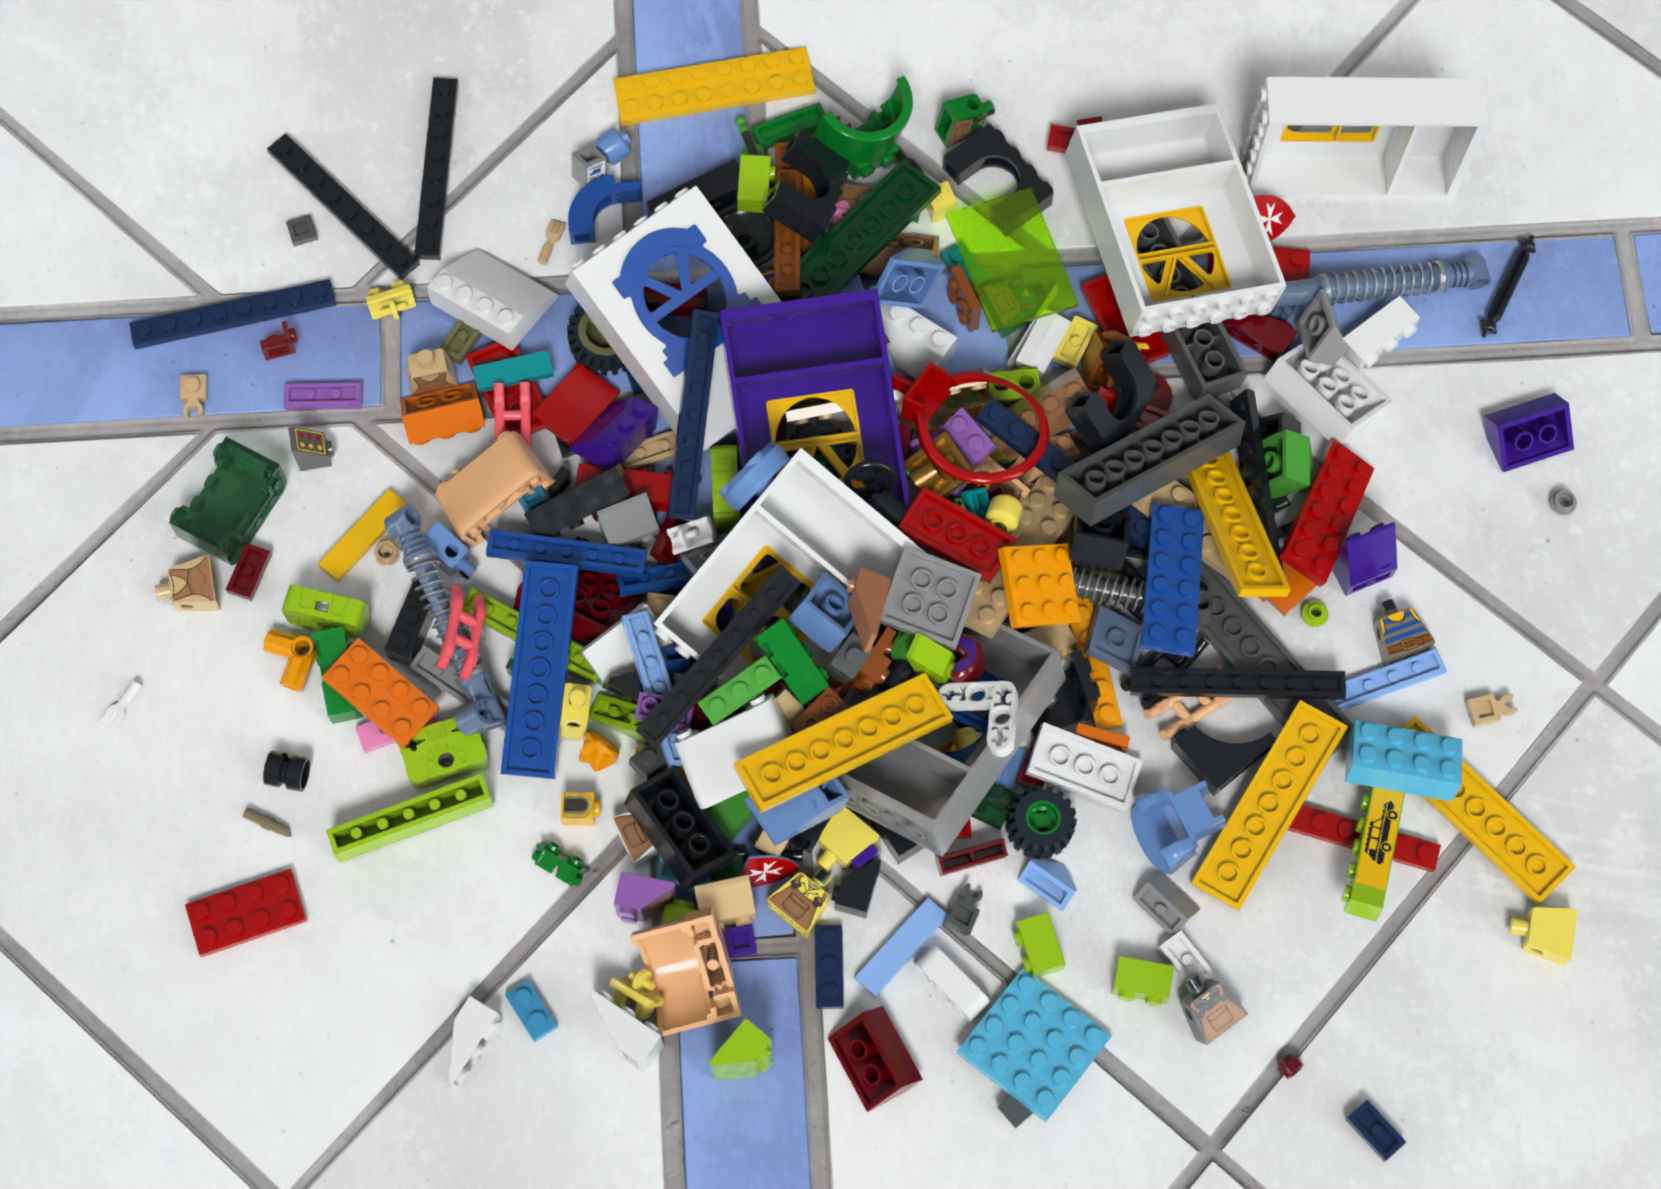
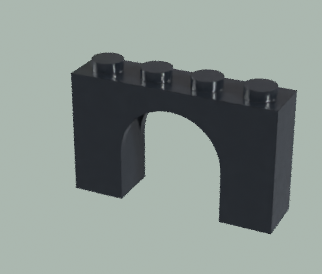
M990 123L943 157V169L957 185L963 183L976 172L988 167L1004 169L1015 178L1018 185L1017 189L991 209L990 221L1006 238L1052 205L1054 192L1051 185L1047 181L1043 182L1037 175L1036 169L1031 164H1027L1021 158L1018 149L1014 146L1011 147L1005 140L1003 133L999 129L995 130Z
M799 130L787 143L781 161L810 180L817 192V198L808 197L780 180L768 193L762 211L806 240L814 243L819 236L824 237L831 227V224L828 222L837 210L835 203L843 193L841 186L849 176L847 169L850 162Z
M1133 339L1112 340L1101 356V360L1114 380L1117 391L1116 406L1112 415L1098 392L1076 393L1065 409L1067 416L1091 455L1127 437L1160 387Z

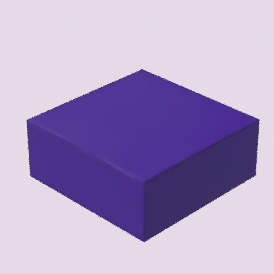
M871 844L851 860L850 867L855 871L878 859L879 851Z
M752 925L725 929L730 958L757 954Z

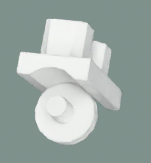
M710 516L667 529L672 542L673 555L717 542V529L714 522H711Z

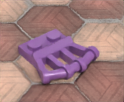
M963 407L944 425H941L938 431L930 434L933 441L946 431L973 470L998 447L993 439ZM918 438L909 443L911 449L915 450V453L922 449ZM968 482L951 493V495L959 498L961 496L960 493L964 491Z

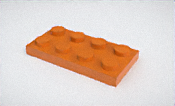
M359 638L352 643L321 677L325 683L402 749L413 740L440 710L438 705Z

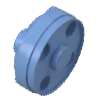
M771 440L718 493L731 508L733 507L739 512L755 495L759 497L775 479L774 476L791 458L779 444H775Z

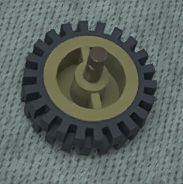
M577 306L574 309L575 316L571 315L569 318L570 325L567 324L569 348L571 354L574 355L575 361L577 363L580 361L586 368L590 367V371L596 374L597 370H600L601 375L607 376V371H612V375H617V369L622 368L623 372H626V366L583 308L580 309Z

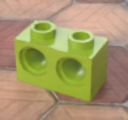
M1020 367L1017 370L1011 371L996 369L991 372V375L1010 381L1019 387L1024 383L1031 385L1032 388L1024 389L1030 394L1041 388L1038 368ZM986 383L987 393L1006 408L1024 398L1021 394L1008 387H1005L1007 389L1005 391H997L995 387L1002 385Z

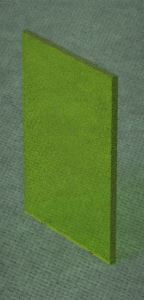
M1031 188L946 213L947 221L992 333L1079 306Z

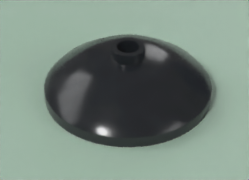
M737 204L730 205L717 213L756 267L765 264L774 257V218L766 213L738 211Z

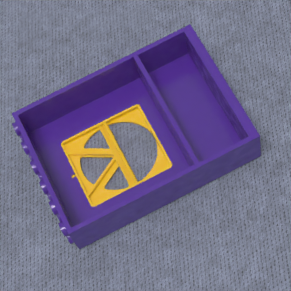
M878 288L720 310L719 324L741 469L772 440L785 451L805 449L804 451L811 457L814 456L818 447L840 475L839 480L843 483L844 476L850 468L844 465L829 445L856 442V455L851 467L868 459L880 460L890 464L894 468L897 478L895 485L889 493L905 504L904 508L909 510L911 505ZM808 398H822L835 403L849 416L855 431L776 442L777 428L784 413L795 403ZM889 476L878 480V483L874 485V490L885 485ZM852 479V485L856 489L866 491V486L861 481ZM757 495L746 504L747 511L759 498ZM863 499V500L868 504V501H869L870 499Z

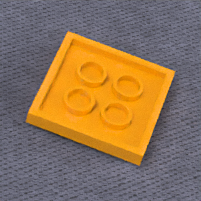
M1068 544L1012 546L998 549L1011 629L1070 625L1081 622Z

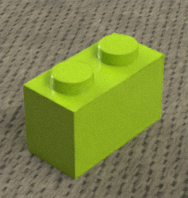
M741 154L737 196L738 211L764 213L762 211L768 193L773 189L770 188V181H775L776 166H771V156Z
M1046 912L1017 921L1012 934L1016 946H1021L1024 956L1021 957V962L1025 972H1030L1033 977L1038 978L1064 970L1066 963L1049 913Z
M1119 956L1116 961L1111 994H1116L1118 999L1125 1001H1134V998L1145 1000L1146 1004L1152 1006H1161L1162 1003L1166 1004L1170 998L1174 966Z

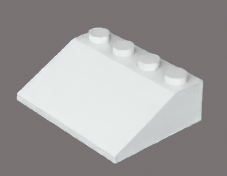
M475 249L443 268L427 286L432 305L456 319L462 320L468 326L479 330L482 334L512 351L558 298V294L479 249Z
M1303 344L1278 358L1264 377V380L1271 385L1272 389L1277 391L1328 442L1335 439L1342 445L1350 441L1392 403L1344 355L1340 357L1335 366L1310 362L1307 360Z

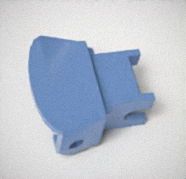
M1205 780L1176 795H1173L1172 791L1166 792L1162 788L1134 798L1136 805L1132 809V824L1137 840L1148 860L1157 870L1165 875H1172L1188 860L1197 855L1195 849L1199 846L1196 841L1227 827L1223 814L1214 818L1203 796L1209 794Z

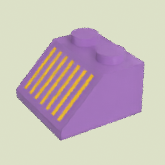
M621 872L614 900L617 917H621V921L630 924H636L637 921L645 922L662 911L666 903L673 902V898L678 897L675 882Z

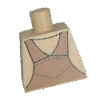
M423 349L419 353L407 356L406 376L410 396L458 385L454 362L444 349Z
M209 555L170 567L168 569L169 583L155 585L157 600L171 599L177 611L220 610L215 566Z

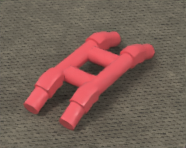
M519 382L520 410H505L504 383H493L495 442L497 437L505 432V421L521 420L520 435L532 449L530 382Z
M455 584L451 587V609L445 640L443 641L436 667L446 670L456 645L466 649L467 652L462 663L463 667L459 678L469 681L473 668H475L478 661V650L487 610L484 597L476 595L473 598V616L461 611L464 605V596L462 594V587ZM459 621L472 627L470 639L457 634Z

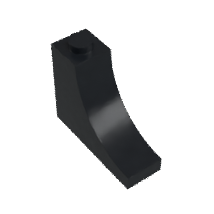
M1193 725L1188 730L1185 727L1173 736L1174 742L1171 749L1200 782L1206 781L1209 792L1215 796L1268 753L1274 745L1276 737L1269 732L1255 741L1227 743L1206 735Z

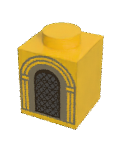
M562 792L560 817L562 824L595 826L596 817L601 816V801H596L595 793Z

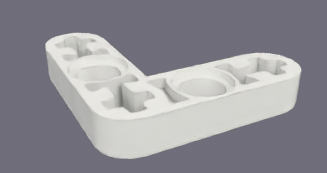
M1009 681L948 683L939 689L938 693L949 711L990 710L987 744L991 753L997 757H1004L1013 751L1019 700L1013 683ZM981 691L985 693L983 699L979 701L971 699L972 695L976 692ZM1004 692H1009V694L1006 695L1005 701L1007 705H1003V701L1001 698L1002 696H1004ZM951 694L956 695L952 697V700H947L948 698H950ZM1001 714L1010 715L1009 720L1003 724L997 723L996 718ZM999 733H1002L1003 738L1005 740L1004 742H1002L1001 746L996 745L1000 742Z

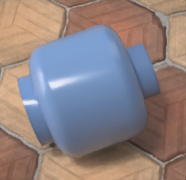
M610 128L595 140L596 148L607 158V163L609 162L611 165H616L631 153L628 144L632 141L624 130L618 132L617 129Z

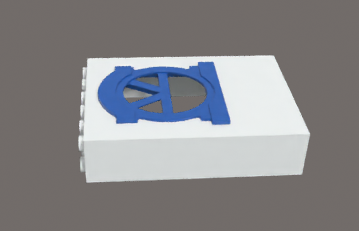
M697 186L690 190L685 187L674 196L675 199L670 204L665 201L655 208V212L650 218H647L645 215L633 224L634 227L628 233L626 230H623L613 238L614 241L608 247L605 244L598 247L592 252L593 255L588 261H585L583 258L571 267L572 270L568 272L569 277L565 282L567 288L654 406L658 408V411L675 434H677L688 338L676 336L666 331L657 321L718 278L725 292V310L781 302ZM676 254L681 291L649 277L647 272L650 267L660 258ZM689 255L704 261L712 269L693 284H691ZM648 287L672 299L650 313L644 300L643 288ZM720 324L717 328L702 454L710 446H714L735 430Z

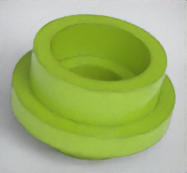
M1318 601L1307 603L1302 610L1303 621L1311 627L1324 625L1329 616L1327 607ZM1317 610L1320 616H1313L1311 611Z

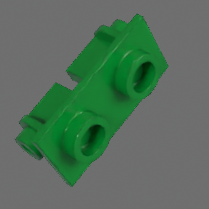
M552 841L536 844V847L541 849V851L536 850L531 858L535 861V865L550 874L556 866L560 867L555 877L569 886L574 885L578 887L583 880L579 875L590 871L588 867L584 866L585 862L575 855L568 856L561 851V846Z

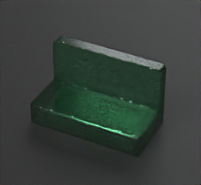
M994 783L971 817L1001 830L1010 807L1018 794Z

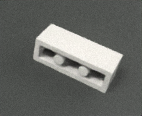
M1398 296L1344 337L1347 347L1344 356L1358 370L1364 366L1371 367L1378 361L1380 354L1384 351L1386 353L1391 352L1398 345L1397 341L1403 337L1407 339L1416 332V325L1420 317Z

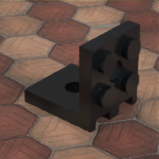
M1081 650L1070 654L1067 669L1064 670L1066 680L1053 697L1056 701V706L1052 709L1046 708L1030 730L1031 736H1034L1035 733L1038 734L1040 725L1043 722L1062 728L1093 718L1095 708L1098 706L1100 690L1096 682L1092 683L1089 674L1092 673L1091 664L1088 657H1083Z

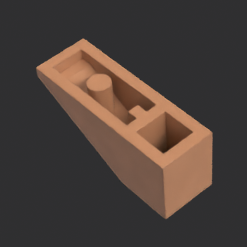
M860 567L857 576L850 577L846 592L850 593L848 607L863 651L869 653L878 634L891 578Z

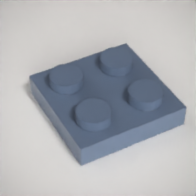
M1100 605L1095 609L1084 653L1129 675L1130 667H1136L1140 652L1141 625Z

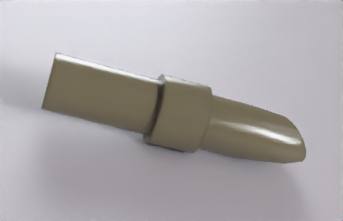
M248 807L244 811L243 817L260 825V827L286 837H291L290 828L276 821L275 818L263 815Z

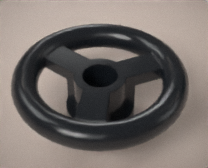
M868 459L852 466L845 474L843 483L861 499H870L877 490L879 492L884 490L889 492L896 483L897 475L890 464L880 460ZM889 476L885 485L874 490V485L878 483V480ZM852 479L861 481L866 486V491L856 489L852 485Z

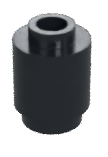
M877 490L868 501V504L896 528L908 512L904 508L905 504L887 490L882 492Z
M897 659L895 663H892L889 667V675L882 684L879 683L878 685L881 690L880 693L914 678L915 671L911 664L903 659Z

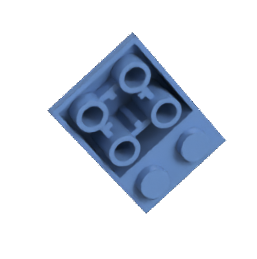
M836 777L761 814L750 796L744 802L776 846L840 813L849 800L850 795Z

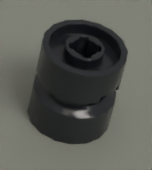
M270 751L263 771L264 785L279 788L282 784H285V787L289 790L303 792L310 774V758L293 755L289 758L287 753Z

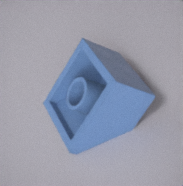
M824 572L787 620L831 654L854 626L848 607L850 593L846 592L845 587Z

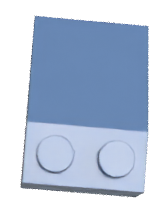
M909 247L891 256L875 289L878 288L880 305L923 309L945 265L927 249Z

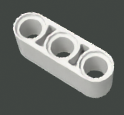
M932 946L914 964V967L921 976L967 1021L971 1022L990 1003L988 997L938 947Z

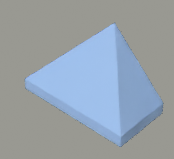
M1032 858L1018 881L1062 912L1077 891L1064 863Z

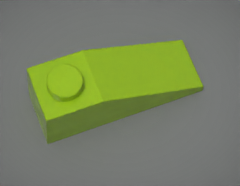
M598 693L589 711V719L642 743L650 744L635 731L642 723V721L634 718L637 704Z

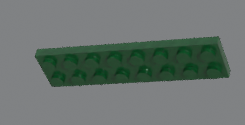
M902 159L800 259V296L779 297L781 302L839 294L941 193V187L905 159Z

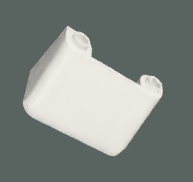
M764 693L755 696L749 700L750 705L745 711L698 732V730L692 731L691 728H686L676 734L677 738H675L673 743L700 809L708 808L746 790L733 768L734 762L794 735L773 693L767 696Z

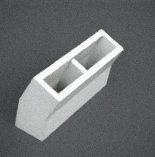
M1043 309L1016 358L1017 368H1038L1039 378L1041 379L1071 321Z

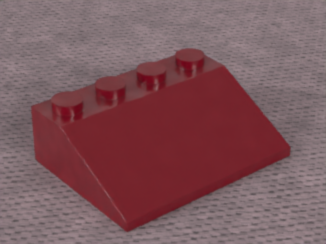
M579 569L572 639L587 646L621 620L620 618L623 615H627L637 608L644 594L620 597L616 574ZM523 582L518 586L513 609L517 611L520 609Z

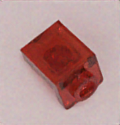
M287 321L281 322L284 331L283 335H271L259 341L266 361L296 353L294 343H298L295 328H289Z

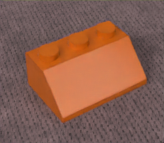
M475 381L400 398L402 419L409 445H423L436 438L449 439L457 433L465 431L467 433H474L482 427H486Z

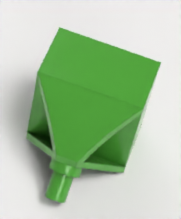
M1285 429L1263 439L1272 500H1278L1301 489L1308 491L1314 476L1310 437Z

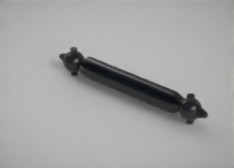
M1534 235L1519 240L1520 250L1516 252L1487 312V319L1480 320L1483 338H1486L1489 334L1497 333L1496 322L1501 319L1529 261V253L1534 254L1536 252Z

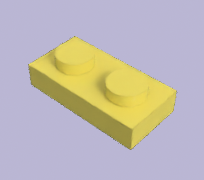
M1075 315L1053 356V361L1070 369L1074 367L1077 369L1094 333L1097 331L1098 325Z

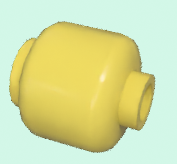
M997 495L990 501L985 520L999 529L1011 533L1018 527L1023 513L1022 504L1012 495Z

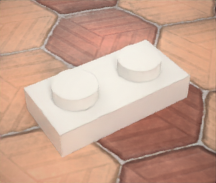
M1181 930L1158 948L1168 962L1174 966V969L1183 980L1187 976L1197 973L1204 983L1216 974Z

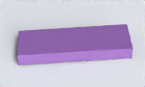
M362 382L285 383L283 407L285 410L362 409Z

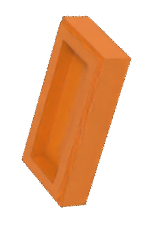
M1078 723L1075 734L1123 753H1126L1130 741L1129 736Z

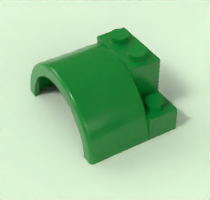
M905 76L896 80L898 84L890 99L880 106L882 111L879 113L876 110L871 111L867 123L852 129L840 122L830 112L822 117L813 136L815 140L850 162L847 172L853 181L860 177L865 179L871 176L876 169L880 167L887 168L895 162V157L899 151L896 143L911 116L913 107L912 91Z

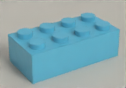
M1355 719L1347 737L1345 782L1453 801L1462 781L1463 739Z

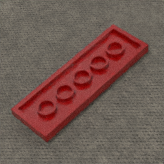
M1335 439L1329 442L1279 555L1281 560L1319 587L1326 584L1375 469Z

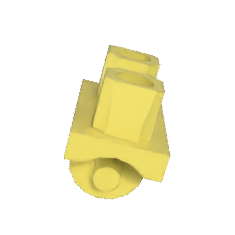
M403 280L393 282L391 285L392 289L384 292L379 288L369 290L368 297L365 298L372 319L375 320L393 314L396 321L399 320L398 312L416 307L410 284H405Z
M641 969L638 973L631 971L629 977L624 976L620 980L612 978L609 986L615 988L613 1002L621 1007L623 1005L629 1007L631 999L635 1000L636 1004L633 1011L640 1019L650 1018L655 1007L663 1006L665 998L652 991L655 983L651 981L652 974L647 969Z

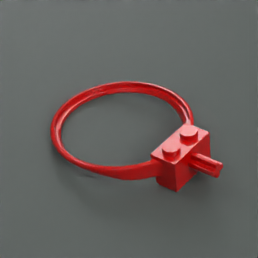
M932 363L928 364L915 382L899 374L892 376L893 389L905 394L902 399L901 417L916 424L918 440L923 452L938 469L949 476L975 484L1003 483L1016 479L1030 471L1045 453L1049 440L1047 417L1037 400L1018 385L981 372L967 371L949 375L946 370ZM987 382L1008 387L1021 394L1033 406L1040 423V436L1034 451L1020 464L1004 471L992 473L968 471L947 461L933 444L927 423L950 395V388L966 383Z

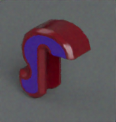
M961 635L955 651L948 649L954 654L958 662L951 672V679L953 683L976 682L981 677L986 665L981 643L975 637Z

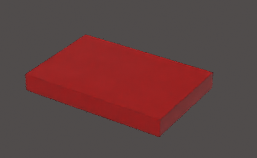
M579 362L532 413L531 418L570 446L619 397L620 392Z

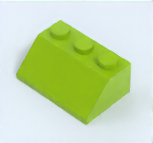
M745 1018L709 1061L712 1078L717 1081L756 1077L759 1072L764 1074L774 1062L772 1060V1039Z

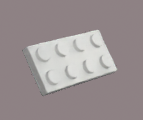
M1043 722L1040 725L1025 774L1125 812L1128 810L1143 760Z

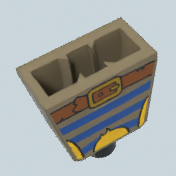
M1393 599L1379 604L1383 617L1377 619L1373 628L1383 666L1431 650L1435 640L1412 607L1398 611Z

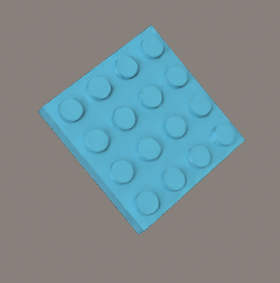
M1022 968L963 1042L956 1054L1046 1123L1112 1035L1039 979L1033 977L1030 972L1026 973L1025 969Z

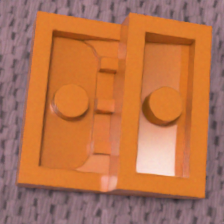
M1282 560L1283 572L1291 588L1288 596L1258 598L1263 602L1267 600L1285 617L1317 585Z

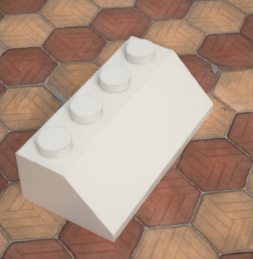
M880 305L884 332L891 341L886 345L895 368L914 381L917 380L929 363L943 369L956 351L957 337L909 307Z

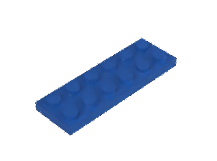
M1154 502L1151 505L1140 649L1193 657L1195 654L1204 515L1201 510Z

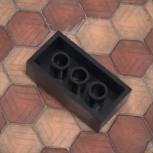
M675 765L630 790L624 805L685 891L731 864L737 852L708 811L700 809L692 789Z

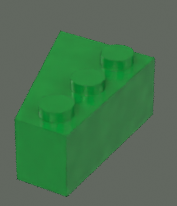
M781 618L753 639L764 655L767 656L798 702L804 705L829 686L826 682L829 676L821 665L815 666L811 660L812 652L804 642L800 644L795 637L797 632L788 620L785 622Z
M343 626L311 632L312 640L317 646L318 657L316 660L317 665L320 666L321 677L352 645ZM322 680L321 685L327 714L332 724L364 718L362 713Z

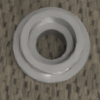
M1559 490L1552 495L1550 506L1559 515H1569L1575 510L1577 500L1571 491ZM1562 500L1566 502L1567 506L1564 507L1560 505L1559 501Z

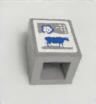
M593 144L571 153L572 177L582 187L595 179L607 176V158Z

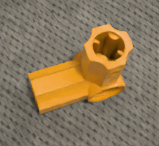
M270 629L265 636L263 650L267 653L289 659L280 685L296 692H303L312 666L317 662L318 652L316 644L307 636H295ZM310 646V650L306 655H300L304 647Z

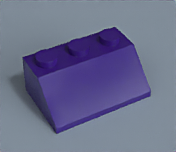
M1555 393L1484 415L1487 441L1502 472L1574 450L1569 403Z
M638 396L613 402L569 446V450L605 471L618 464L622 465L656 429L658 408Z

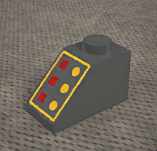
M298 427L288 428L291 451L300 471L331 466L330 457L334 456L332 441H327L324 432Z

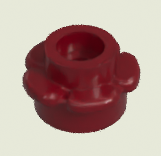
M1289 1054L1283 1058L1278 1064L1281 1067L1279 1074H1283L1287 1079H1290L1304 1066L1300 1060L1301 1056L1296 1055L1293 1057Z

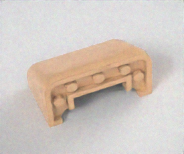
M505 431L497 437V441L454 477L440 483L436 488L435 497L459 537L476 547L485 540L482 530L488 531L491 529L488 525L526 493L534 494L533 488L541 485L546 490L556 481L519 433L516 431Z

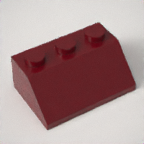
M883 1006L862 1012L827 1038L867 1112L905 1093L923 1080Z

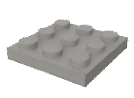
M905 545L887 593L880 623L915 636L916 632L923 634L939 645L955 651L982 574Z

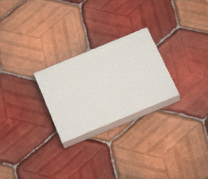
M644 602L629 613L648 609L652 625L657 620ZM621 620L580 650L602 683L609 678L637 670ZM656 635L660 649L674 646L671 639L665 642Z

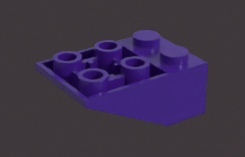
M1392 522L1387 525L1379 523L1370 528V531L1361 535L1360 532H1357L1346 538L1332 568L1345 596L1393 577L1398 568L1395 523Z

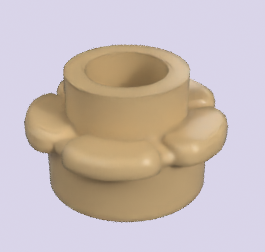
M390 541L380 542L374 550V555L377 557L376 561L383 566L395 564L400 555L399 547Z

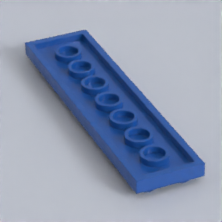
M525 561L500 772L502 775L556 780L561 736L560 719L564 686L567 683L580 569L578 565Z

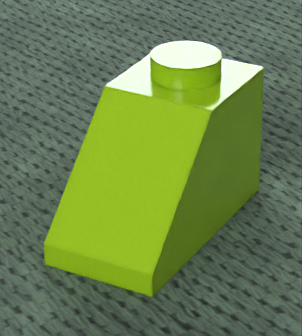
M917 632L906 655L917 676L926 673L932 683L942 686L951 682V672L958 663L951 651Z

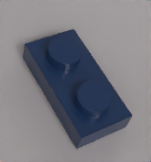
M1368 1100L1362 1103L1345 1119L1383 1162H1386L1407 1143Z

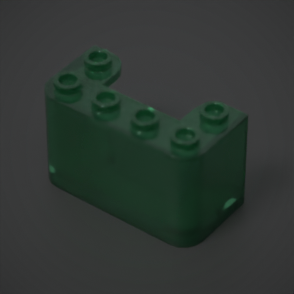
M225 437L223 442L218 443L213 451L214 463L217 469L207 477L203 490L199 496L197 495L193 498L190 507L182 505L172 511L169 524L180 539L233 566L238 562L245 544L251 543L286 488L287 479L279 463Z

